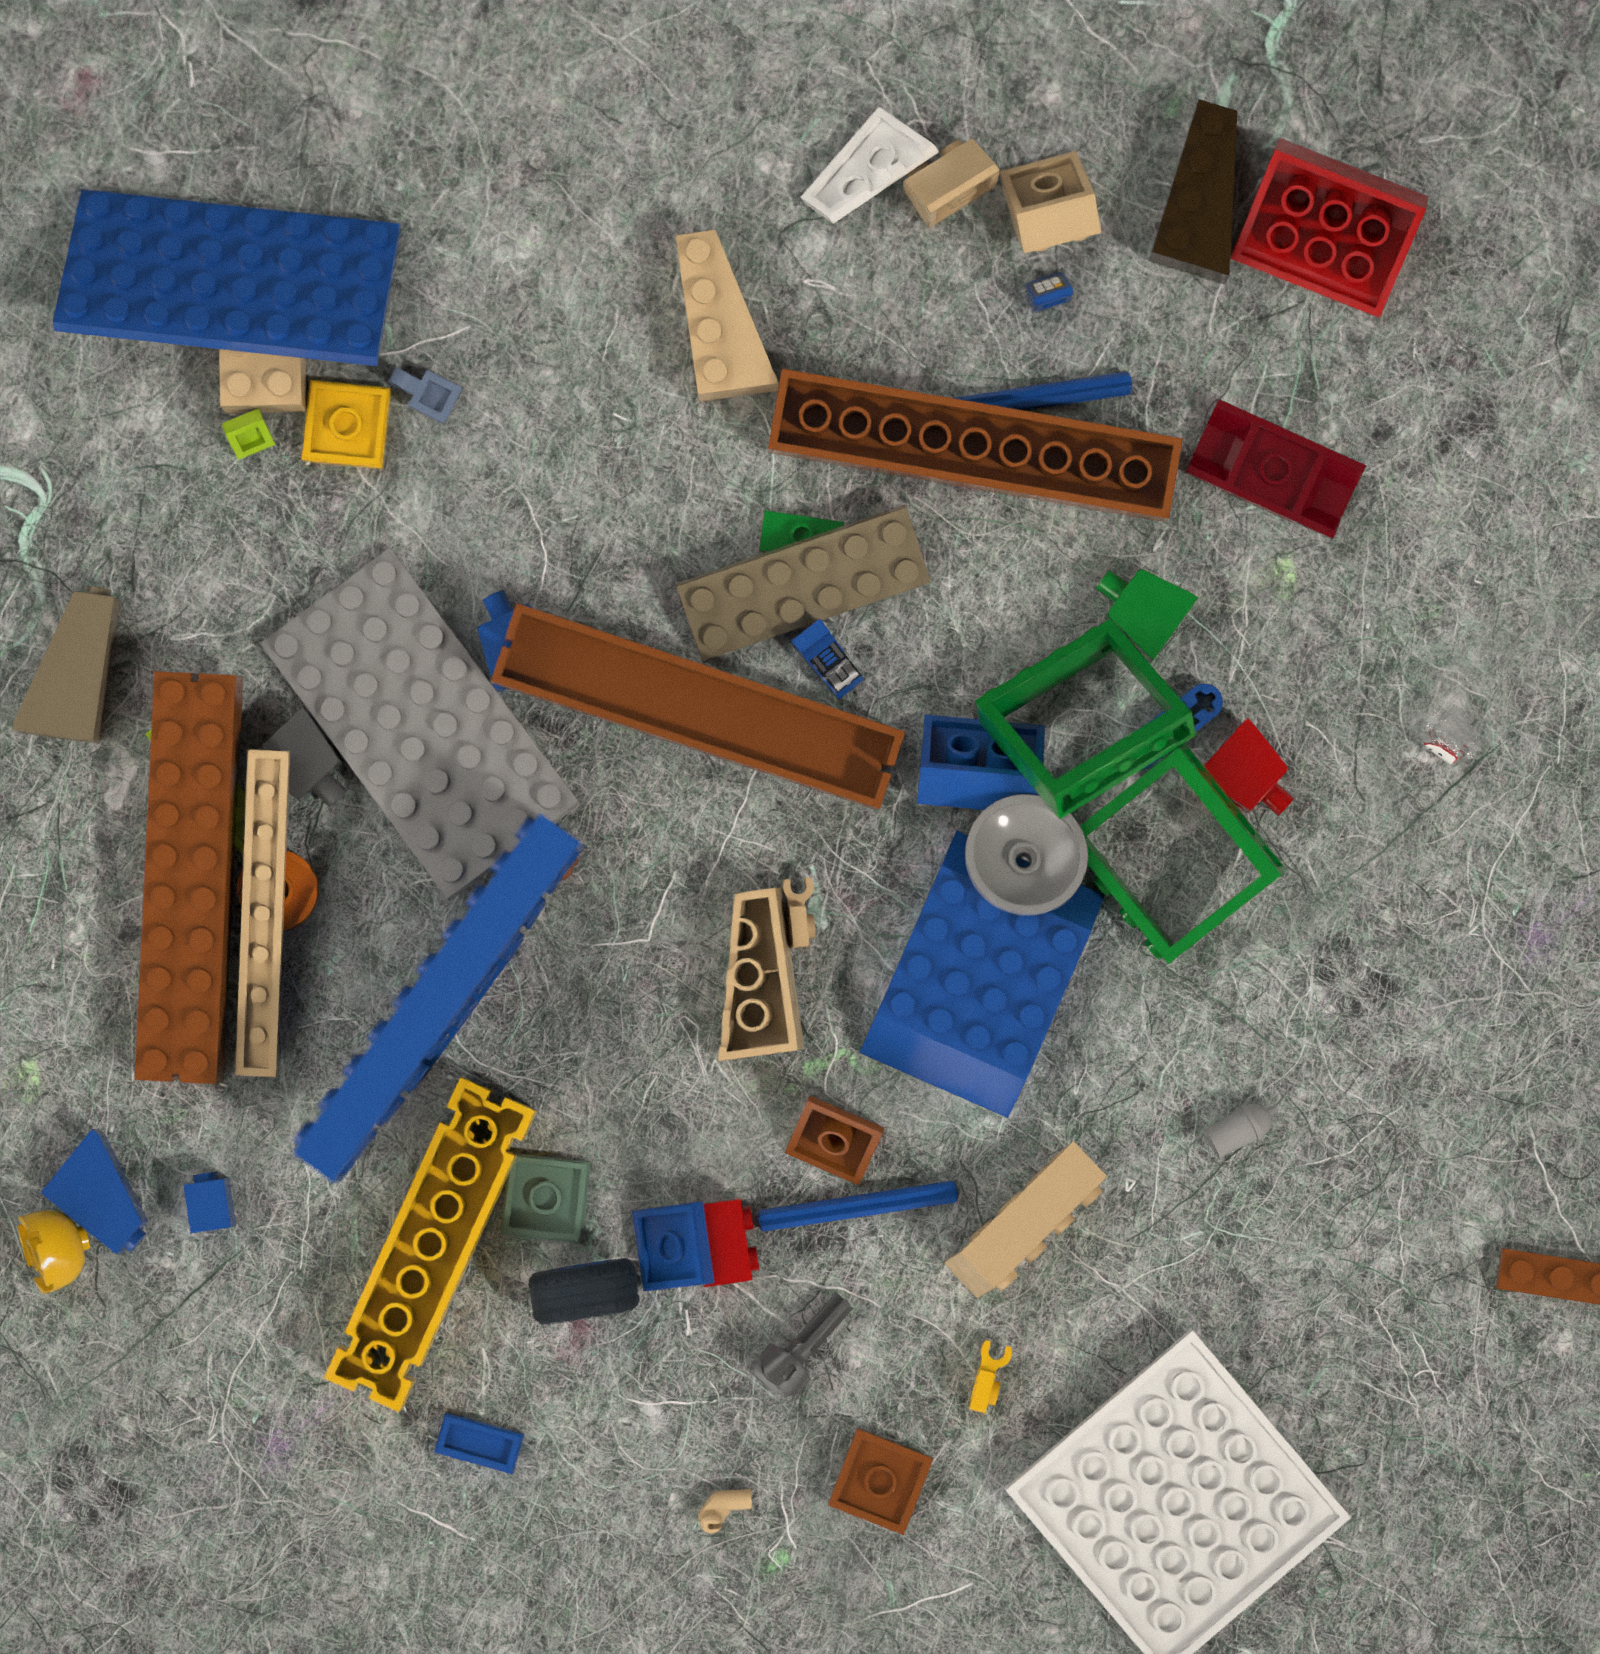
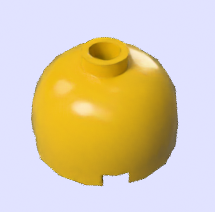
M54 1210L35 1211L18 1217V1220L22 1223L17 1226L28 1267L33 1266L35 1271H39L40 1276L33 1278L39 1291L42 1294H47L71 1284L80 1275L85 1264L84 1251L90 1249L86 1230L82 1226L76 1228L70 1217Z

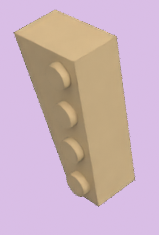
M716 230L675 235L699 402L778 391L779 384Z
M782 888L735 893L730 937V959L726 976L727 989L721 1027L723 1028L718 1061L805 1049Z
M1074 1141L1071 1142L1025 1184L1026 1188L1019 1191L999 1209L994 1219H990L969 1238V1244L957 1253H953L944 1264L976 1298L996 1287L1003 1291L1019 1275L1014 1269L1024 1259L1031 1263L1046 1249L1047 1246L1043 1240L1052 1231L1059 1235L1075 1220L1071 1212L1080 1203L1086 1208L1103 1192L1098 1185L1108 1176Z

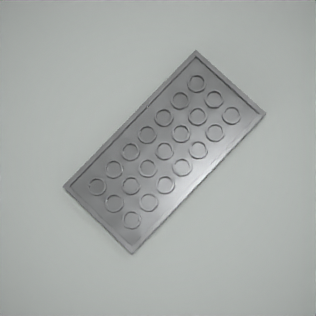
M391 548L385 550L260 643L449 901L490 872L493 864L504 850L511 854L520 841L515 835L529 816L535 820L541 813L550 821L556 823L580 805L579 801Z

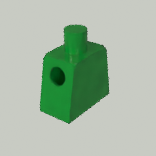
M1109 569L1095 588L1114 602L1104 617L1106 621L1111 619L1150 664L1198 599L1196 595L1143 569H1139L1129 583Z

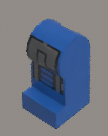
M821 619L817 620L791 641V645L838 700L864 681L860 672L846 656L845 651Z

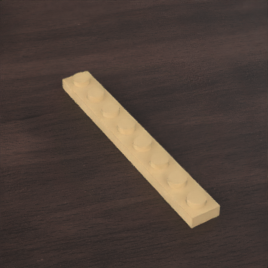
M248 749L235 1075L276 1077L278 1075L290 751Z

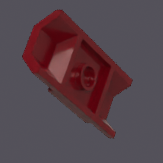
M1218 399L1185 473L1221 489L1222 492L1333 540L1349 500L1367 465Z

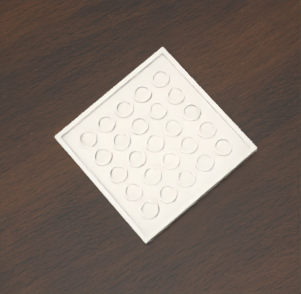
M1192 1329L1179 1338L1004 1488L1144 1654H1193L1351 1518Z

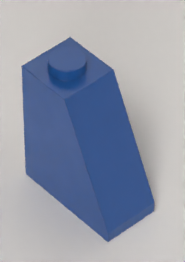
M99 1128L91 1129L41 1191V1194L115 1254H121L126 1249L132 1252L147 1234L142 1228L146 1225L148 1219L105 1133Z

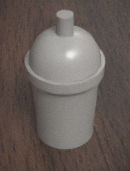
M1243 1103L1238 1106L1237 1110L1207 1127L1203 1132L1214 1154L1221 1158L1247 1144L1264 1139V1136L1271 1128L1272 1121L1270 1116L1279 1111L1276 1105L1265 1109L1263 1105L1258 1103Z

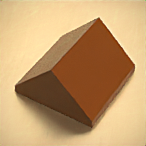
M810 1095L785 1154L859 1185L885 1128Z

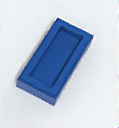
M445 1412L434 1453L513 1474L524 1433Z

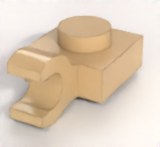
M811 877L804 878V892L802 894H795L791 890L790 879H785L782 882V893L787 905L786 918L790 949L806 948L810 946L809 939L815 938L813 914L806 913L805 906L806 900L811 897L814 891L813 880Z

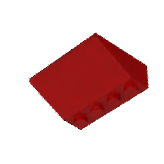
M1279 137L1230 259L1380 318L1425 214L1429 196Z

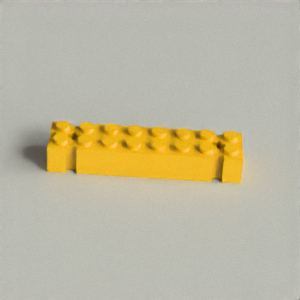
M465 1077L459 1078L447 1105V1108L456 1111L450 1124L445 1122L439 1123L344 1332L353 1337L349 1348L344 1345L337 1348L324 1376V1379L353 1392L360 1387V1384L372 1388L369 1399L397 1412L404 1408L416 1381V1378L408 1375L411 1365L414 1364L419 1367L424 1363L517 1155L509 1151L514 1138L520 1141L525 1140L538 1111L509 1097L504 1098L502 1105L490 1100L493 1090ZM482 1119L489 1122L488 1130L493 1132L490 1140L483 1138V1143L476 1140L477 1133L472 1130L475 1123L477 1125L482 1124ZM382 1345L387 1348L386 1355L390 1357V1362L388 1364L385 1361L381 1366L375 1364L376 1356L371 1354L373 1347L377 1350Z

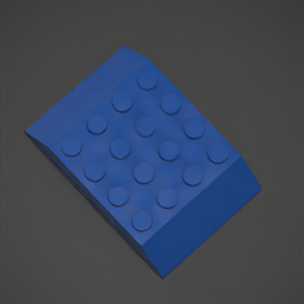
M956 830L859 1053L1008 1118L1029 1076L1092 931L1105 895L1080 885L1068 901L1052 911L1038 915H1018L1003 911L988 902L973 885L965 862V846L968 835ZM1019 857L1016 858L1018 866L1022 868L1030 866V862Z

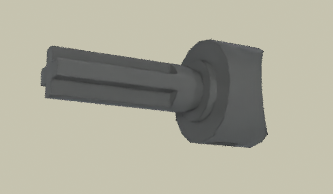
M835 1292L788 1345L787 1349L779 1348L775 1344L770 1343L755 1361L753 1371L755 1376L774 1393H783L785 1396L798 1395L811 1380L802 1364L814 1354L852 1311L853 1308L850 1306V1303Z

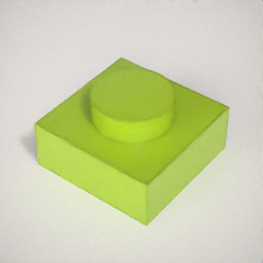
M259 408L221 423L238 460L275 445L273 436Z

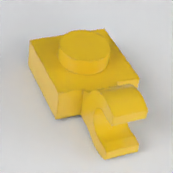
M985 1340L981 1346V1362L968 1405L969 1409L986 1413L988 1404L995 1406L1001 1382L994 1381L996 1370L1005 1366L1012 1357V1348L1006 1345L1001 1358H991L989 1356L991 1341Z

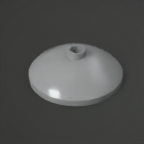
M1014 795L991 804L975 820L966 841L965 862L973 885L988 902L1009 913L1038 915L1060 907L1077 891L1087 869L1088 850L1083 831L1071 814L1059 820L1040 796ZM1019 856L1026 857L1030 862V866L1026 868L1018 866L1016 858Z

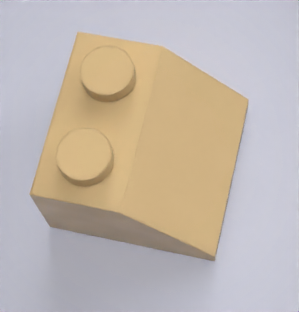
M973 138L965 143H962L960 139L952 142L940 151L941 158L930 165L925 161L906 174L908 178L904 180L903 190L928 229L997 186L1000 170Z
M1076 151L999 171L1013 227L1024 254L1032 251H1043L1051 246L1070 241H1081L1089 236L1101 233L1095 193Z

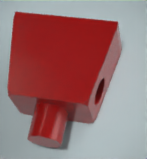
M1248 718L1239 725L1204 764V767L1233 803L1246 813L1251 812L1261 801L1279 816L1295 799L1277 783L1289 768Z

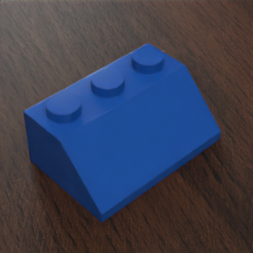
M924 714L917 804L985 810L996 801L1009 796L1025 794L1039 796L983 728L979 719ZM1008 722L1044 765L1045 725Z

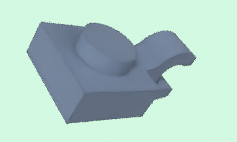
M395 367L388 381L390 382L389 385L412 395L408 404L409 408L442 425L446 424L463 391L462 387L427 369L420 380Z

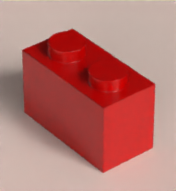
M741 1198L704 1203L703 1207L715 1283L703 1286L711 1287L752 1281V1271L760 1269L756 1246L748 1247L746 1231L754 1230L751 1207L742 1206Z

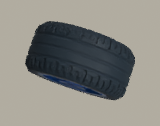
M619 1258L533 1273L528 1280V1287L530 1288L529 1293L534 1319L541 1325L634 1310L639 1304V1294L633 1262L627 1258Z

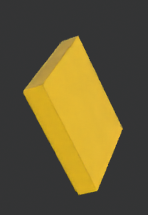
M310 380L301 460L303 462L383 470L391 389Z

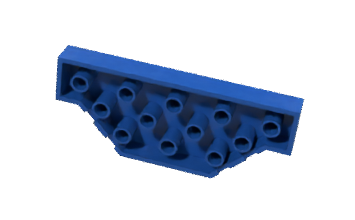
M541 813L535 820L530 816L525 820L515 835L520 841L511 854L506 850L501 853L490 869L495 873V876L487 887L479 884L466 902L471 909L462 921L455 918L441 936L446 941L438 954L431 951L416 971L422 975L413 988L406 985L392 1003V1006L397 1009L389 1021L381 1019L367 1038L372 1043L364 1055L362 1053L354 1055L342 1072L347 1076L345 1082L340 1088L332 1087L318 1105V1108L323 1111L315 1122L307 1121L293 1139V1142L298 1146L292 1154L332 1183L340 1182L345 1178L366 1147L375 1138L377 1132L373 1128L376 1124L382 1127L403 1105L406 1099L400 1094L404 1091L410 1094L423 1081L519 949L525 936L520 930L523 926L530 929L545 907L546 900L542 898L544 893L547 892L551 895L555 891L561 879L585 848L581 842Z

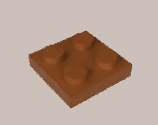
M857 1427L828 1501V1506L904 1535L934 1458Z

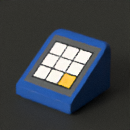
M1062 272L1028 282L1025 285L1032 309L1036 312L1069 302L1074 292L1071 284Z

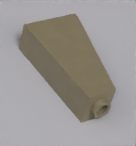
M86 586L85 593L73 592L14 719L12 730L23 734L99 744L120 600L110 596V589Z

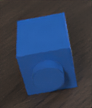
M217 1171L193 1175L194 1183L183 1185L190 1234L236 1226L229 1178L218 1179Z

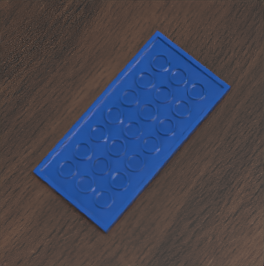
M81 189L53 317V328L57 332L378 366L401 234L400 223Z

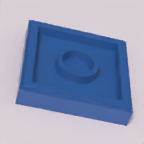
M703 1201L632 1211L643 1292L715 1283Z

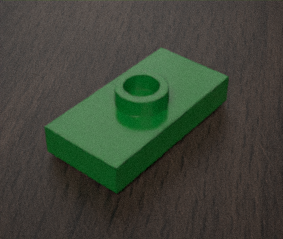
M764 511L759 552L765 553L844 526V522Z

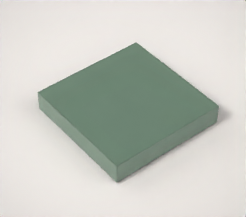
M516 1154L517 1157L506 1181L500 1234L582 1243L591 1162Z

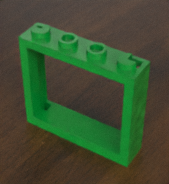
M1111 619L1099 626L1090 628L1081 637L1064 647L1055 649L1048 657L1031 667L1022 669L1015 677L997 688L989 689L982 697L975 700L980 724L1059 820L1196 736L1192 712ZM1111 652H1114L1165 713L1055 779L1004 717Z
M1186 743L1177 747L1080 825L1087 844V864L1096 874L1094 877L1096 885L1106 896L1111 894L1122 906L1119 912L1124 920L1132 928L1139 927L1147 937L1145 944L1149 951L1158 960L1163 958L1167 964L1175 960L1287 870ZM1172 767L1178 771L1261 874L1174 944L1087 837Z

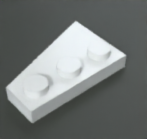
M878 107L804 192L801 198L807 206L834 224L939 153V151L929 140Z

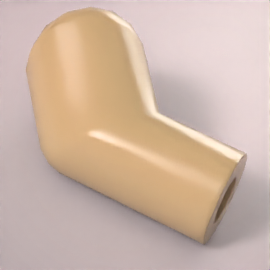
M751 1489L719 1490L713 1492L699 1511L698 1521L701 1529L709 1534L716 1533L722 1528L721 1524L731 1510L752 1509Z

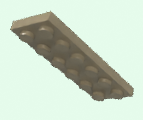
M902 505L675 584L701 660L705 661L807 626L819 619L824 620L931 583L907 507Z

